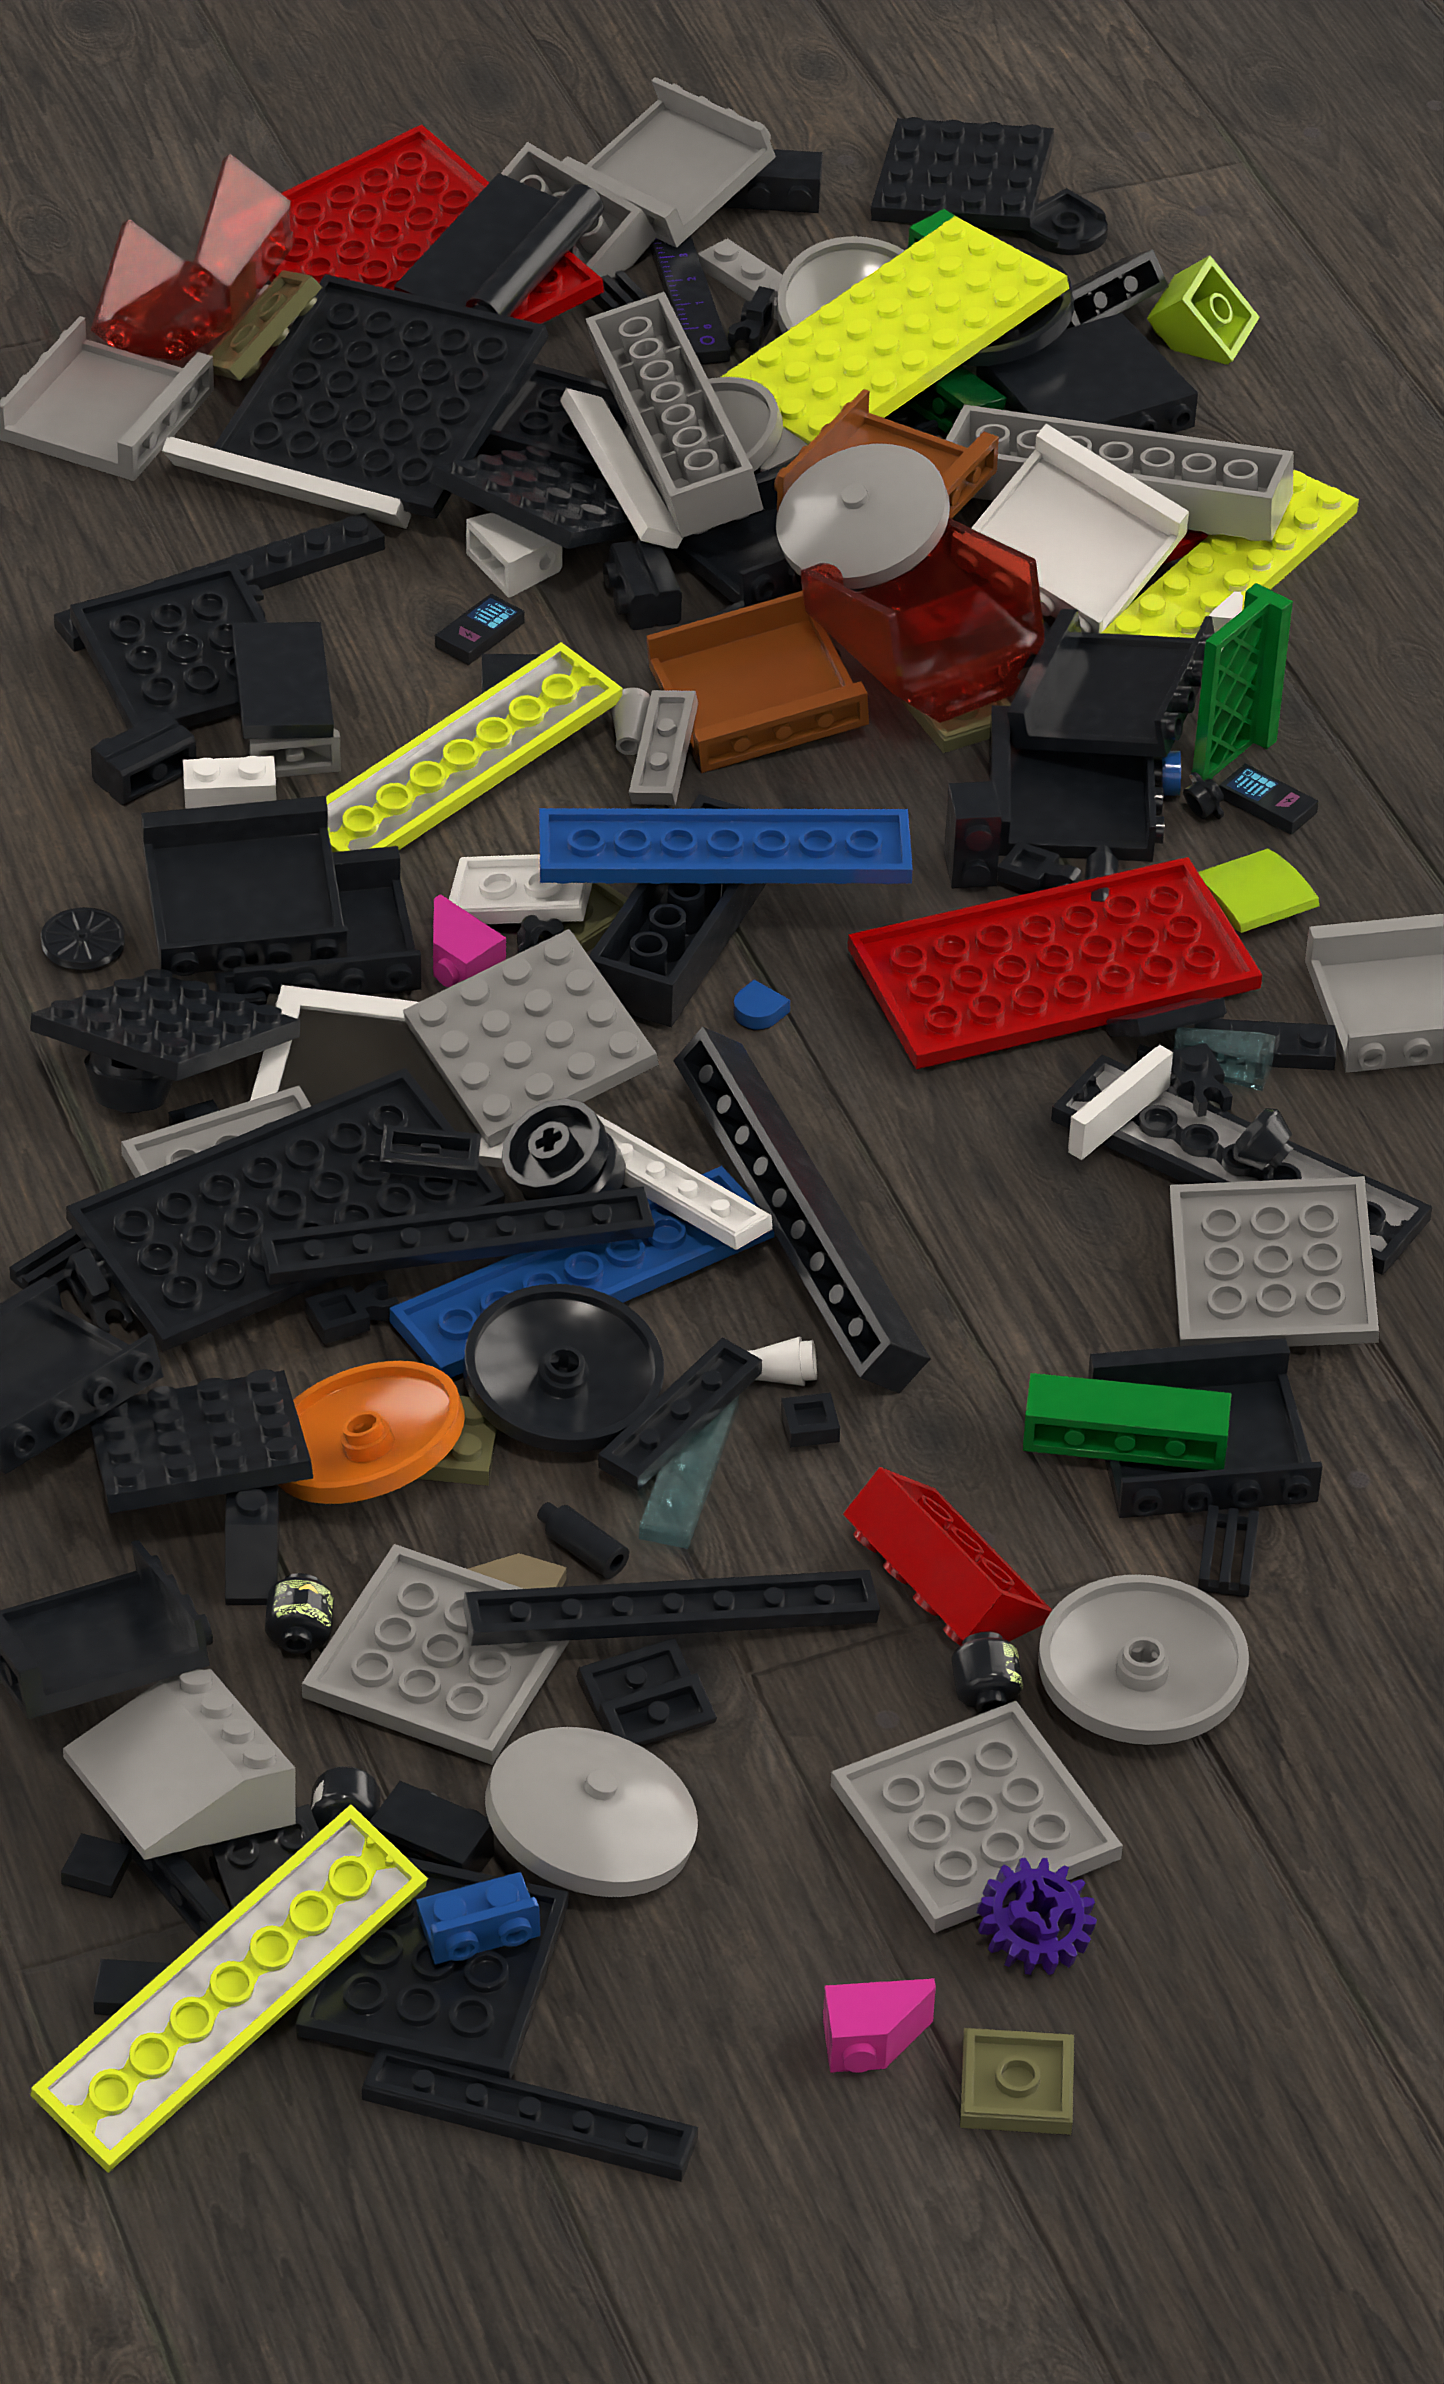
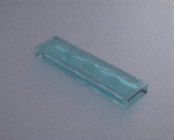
M739 1396L659 1471L639 1526V1539L686 1549L689 1548L738 1411Z

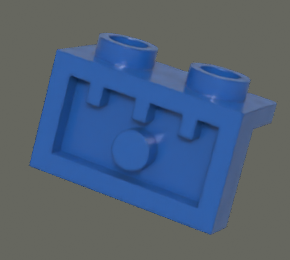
M521 1872L416 1899L417 1914L435 1964L449 1960H465L479 1952L501 1946H517L531 1938L540 1936V1908L536 1898H530Z

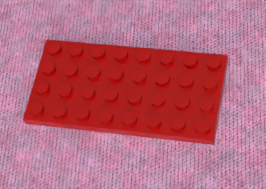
M1189 857L848 934L847 948L915 1069L1106 1025L1107 1019L1184 1000L1222 998L1260 989L1263 976ZM1100 888H1109V896L1104 902L1091 901V892Z

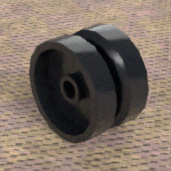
M566 1098L546 1101L528 1110L513 1124L503 1143L501 1159L504 1168L514 1185L522 1191L526 1201L618 1190L624 1182L626 1163L620 1148L606 1132L596 1113L580 1101Z

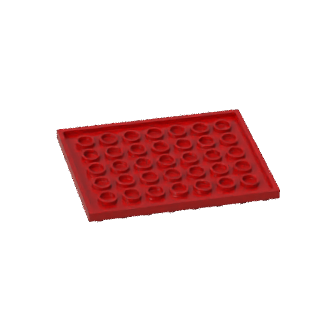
M421 124L219 223L220 235L271 282L284 270L310 275L318 283L326 274L394 290V285L490 182ZM568 251L510 317L542 324L603 293V279L571 251Z

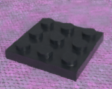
M532 363L482 445L497 449L500 452L505 450L522 451L526 450L528 446L539 447L549 451L551 459L560 463L576 464L585 470V475L597 477L601 471L560 401L566 388L602 397L622 432L625 431L628 424L609 384Z

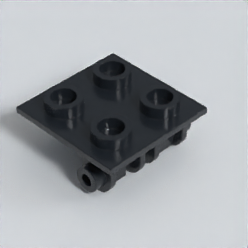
M309 1804L295 1808L296 1824L210 1844L213 1856L209 1857L212 1873L215 1877L221 1876L232 1909L319 1833Z

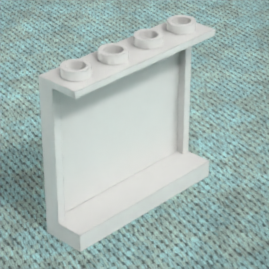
M1045 424L1036 435L1034 452L969 532L965 533L961 529L957 532L955 556L968 569L973 571L979 570L994 579L995 583L1005 592H1015L1029 601L1031 606L1042 615H1051L1056 618L1061 609L1078 610L1082 632L1102 633L1131 604L1186 535L1189 511L1053 427Z

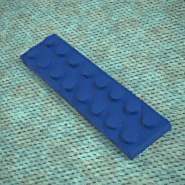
M539 808L540 883H912L913 867L908 809Z
M722 1166L701 1174L760 1208ZM647 1198L655 1224L653 1237L514 1254L389 1308L390 1323L425 1364L441 1370L452 1378L463 1373L466 1341L474 1322L488 1306L511 1292L542 1284H569L597 1290L624 1303L774 1237V1231L770 1230L735 1250Z

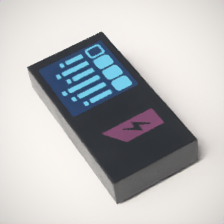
M489 594L435 635V648L469 665L524 624L525 611L493 594Z
M1246 763L1219 785L1225 801L1290 835L1312 818L1318 810V800Z

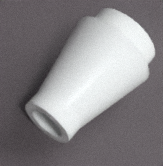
M799 1336L748 1351L762 1359V1374L755 1380L805 1386V1381L817 1380V1360L813 1340L802 1341Z

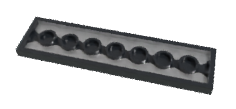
M1102 1054L1052 1106L1051 1121L1070 1129L1071 1116L1131 1067ZM1172 1086L1102 1143V1145L1186 1184L1365 1176L1289 1140L1287 1142L1294 1148L1276 1169L1272 1168L1269 1164L1263 1170H1259L1240 1163L1234 1159L1231 1148L1251 1123L1229 1112H1222L1220 1108L1209 1103L1206 1116L1197 1117L1193 1110L1192 1095L1179 1097ZM1365 1176L1373 1271L1384 1275L1431 1220L1432 1206Z

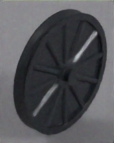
M89 907L73 908L56 914L46 922L41 932V945L44 954L57 965L78 970L93 969L110 963L120 955L125 945V931L119 919L109 912Z

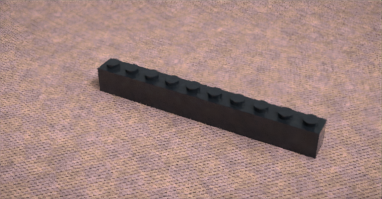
M702 1027L673 1060L758 1206L771 1215L772 1230L859 1378L900 1394L930 1361V1356L743 1045Z

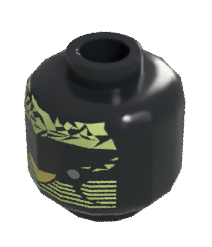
M304 1573L291 1574L275 1583L268 1592L264 1626L269 1639L285 1651L294 1654L306 1653L309 1650L322 1646L331 1635L334 1608L332 1592L317 1577Z
M980 1632L972 1634L963 1640L962 1645L952 1655L951 1661L957 1697L967 1706L976 1707L980 1713H985L1008 1704L1016 1699L1023 1689L1017 1648L1008 1640L1003 1639L998 1633Z

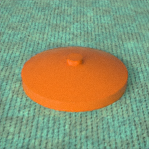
M385 1361L366 1364L342 1371L316 1383L293 1399L311 1458L314 1478L278 1485L286 1493L304 1501L322 1504H341L378 1497L413 1482L435 1467L451 1451L461 1435L465 1412L456 1385L441 1370L427 1364L412 1361Z

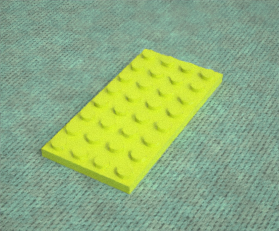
M955 216L920 241L914 243L904 252L883 264L869 276L854 284L831 302L822 306L815 313L791 327L787 332L765 347H762L758 352L730 369L721 377L745 378L766 387L773 394L783 419V427L809 445L819 435L823 426L829 424L841 412L844 405L851 402L863 389L869 390V413L885 418L1069 289L1067 275Z

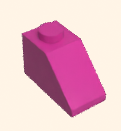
M440 894L434 898L433 977L442 985L451 987L506 960V937Z
M918 1979L825 1985L823 2026L830 2072L851 2071L860 2073L868 2070L886 2069L933 2022L935 1980Z

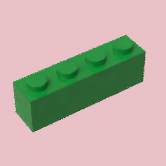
M1030 1373L1023 1451L1205 1470H1222L1225 1466L1232 1393Z

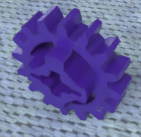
M1020 1858L1015 1872L1008 1866L1003 1865L1000 1867L996 1880L989 1878L982 1893L985 1897L981 1898L976 1913L984 1917L978 1931L982 1935H993L988 1947L990 1953L998 1952L1001 1949L1008 1953L1005 1958V1966L1010 1967L1018 1959L1024 1962L1025 1974L1031 1975L1035 1965L1042 1964L1046 1973L1050 1975L1054 1973L1058 1965V1959L1069 1968L1073 1965L1078 1955L1077 1952L1084 1954L1091 1940L1088 1935L1092 1934L1097 1923V1919L1089 1915L1095 1901L1094 1898L1080 1897L1085 1885L1083 1879L1072 1883L1066 1880L1069 1867L1063 1865L1054 1873L1049 1871L1047 1858H1042L1037 1868H1031L1026 1858ZM1015 1891V1900L1010 1901L1008 1907L1003 1908L1004 1899ZM1070 1924V1932L1058 1941L1057 1935L1059 1931H1063L1065 1925Z

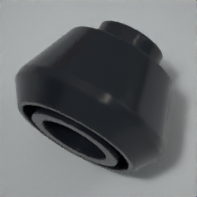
M1265 1108L1235 1141L1236 1143L1231 1149L1236 1161L1259 1170H1263L1267 1164L1276 1169L1293 1150L1294 1147L1287 1142L1293 1134L1278 1109Z

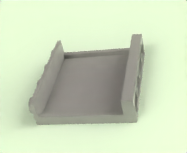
M655 77L651 81L658 100L586 165L568 156L561 162L641 208L656 232V238L677 248L776 156L770 142L771 135L762 123L748 120L738 115L732 109H724L711 103L703 96L698 97L683 90L677 84H670Z
M79 316L67 330L61 333L56 343L40 356L39 361L33 368L19 379L18 384L10 393L0 399V440L135 481L163 449L166 438L173 437L214 391L213 356L197 352L184 368H180L87 340L85 318Z
M1444 914L1309 927L1305 963L1328 1025H1335L1336 1048L1345 1072L1444 1063Z

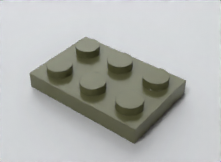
M282 270L208 354L213 356V374L239 381L242 378L246 379L253 375L262 363L260 358L270 346L275 347L286 338L289 333L287 327L297 316L306 314L317 301L315 295L322 289V286L310 275Z

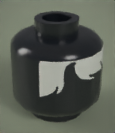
M339 1766L329 1769L317 1778L312 1788L310 1808L319 1832L349 1805H352L368 1821L372 1819L380 1808V1788L376 1780L366 1771L355 1767Z

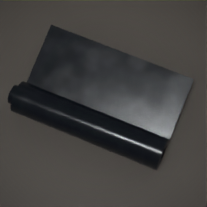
M498 173L394 285V290L510 317L602 215L604 210L603 201L594 189L584 184H574L559 199Z

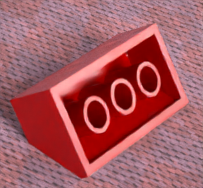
M879 1467L843 1513L856 1528L853 1533L854 1537L863 1546L873 1552H879L886 1559L883 1564L885 1570L898 1581L904 1584L909 1583L916 1591L913 1596L916 1603L928 1613L934 1616L939 1615L946 1622V1626L943 1628L944 1632L960 1646L966 1637L980 1632L998 1633L1003 1639L1010 1642L1044 1625L1052 1612V1609L957 1510L931 1486Z

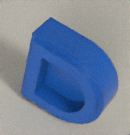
M756 980L751 981L741 989L734 998V1017L736 1021L750 1029L769 1028L790 1012V999Z

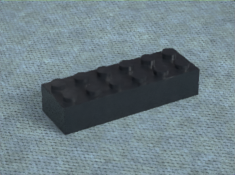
M701 794L698 795L690 809H747ZM638 883L589 957L630 1015L672 1028L767 883Z

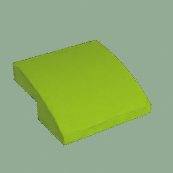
M1265 849L1198 872L1232 927L1241 933L1320 906L1319 897L1303 876L1284 858L1270 849Z

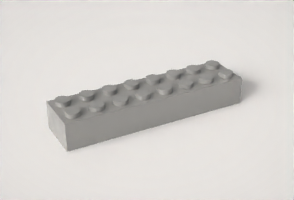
M665 292L586 318L596 359L681 537L700 534L709 528L732 520L744 519L752 513L764 510L753 468Z
M971 405L963 406L945 439L968 448L983 431L999 436L997 472L972 497L977 499L995 500L1034 452L1036 435L1045 424L1053 427L1189 511L1187 525L1189 530L1202 531L1209 535L1223 534L1243 537L1250 541H1272L1293 496L1294 451Z

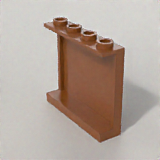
M863 389L851 402L844 405L841 412L829 424L823 426L819 435L808 446L805 445L801 448L798 456L787 467L780 469L774 483V489L777 492V511L792 484L807 469L820 460L836 452L860 445L893 444L922 454L938 469L949 496V523L997 472L999 436L983 431L968 448L869 413V390Z
M813 588L646 636L649 668L660 690L696 692L698 707L688 748L701 773L869 724L867 691L861 681L852 682L816 612V599Z

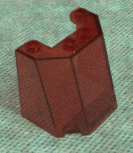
M228 155L223 158L193 262L183 261L133 221H125L122 223L91 331L114 348L140 356L177 361L234 327L293 247L294 237L290 227L291 201L234 156Z
M950 518L937 545L926 558L914 567L915 570L890 581L855 592L844 586L841 571L830 563H819L800 570L805 611L890 692L939 723L1012 696L1021 682L1017 676L1031 653L1037 654L1045 641L1036 560Z

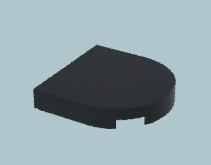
M1065 188L1037 204L1030 231H1011L1045 251L1060 255H1081L1092 252L1104 244L1107 239L1108 224L1105 212L1101 208Z

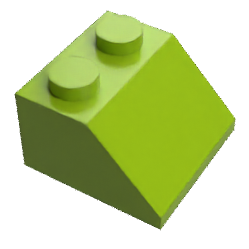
M1209 255L1174 275L1168 284L1169 287L1165 289L1147 317V320L1152 325L1155 333L1166 342L1171 350L1227 365L1234 360L1260 317Z

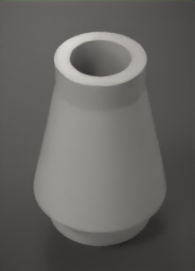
M639 688L623 689L622 697L611 708L616 734V749L625 755L638 754L651 697L646 691Z

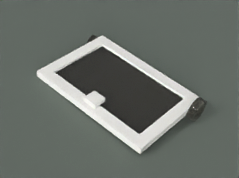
M282 985L279 995L269 994L266 1005L279 1007L282 1009V1014L300 1019L299 1038L264 1050L250 1101L300 1086L310 1105L313 1106L406 1067L455 1131L480 1134L405 1022L403 1010L418 1002ZM481 1136L479 1162L484 1166L504 1168L501 1159L504 1142L489 1148Z

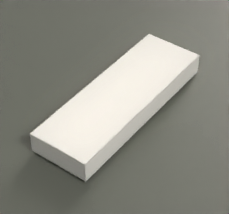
M1161 1045L1155 1047L1071 1116L1068 1152L1080 1160L1084 1159L1170 1087L1173 1052Z

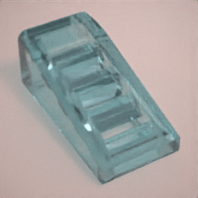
M1180 1027L1175 1033L1174 1050L1207 1043L1211 1051L1217 1052V1057L1215 1058L1225 1072V1082L1263 1091L1272 1068L1276 1036L1259 1032Z

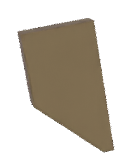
M520 1553L468 1568V1570L523 1589L563 1587L567 1574V1567Z

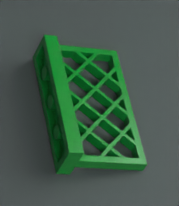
M1255 583L1246 590L1244 610L1205 642L1192 772H1197L1202 780L1212 779L1253 743L1268 749L1277 741L1293 601L1258 583Z

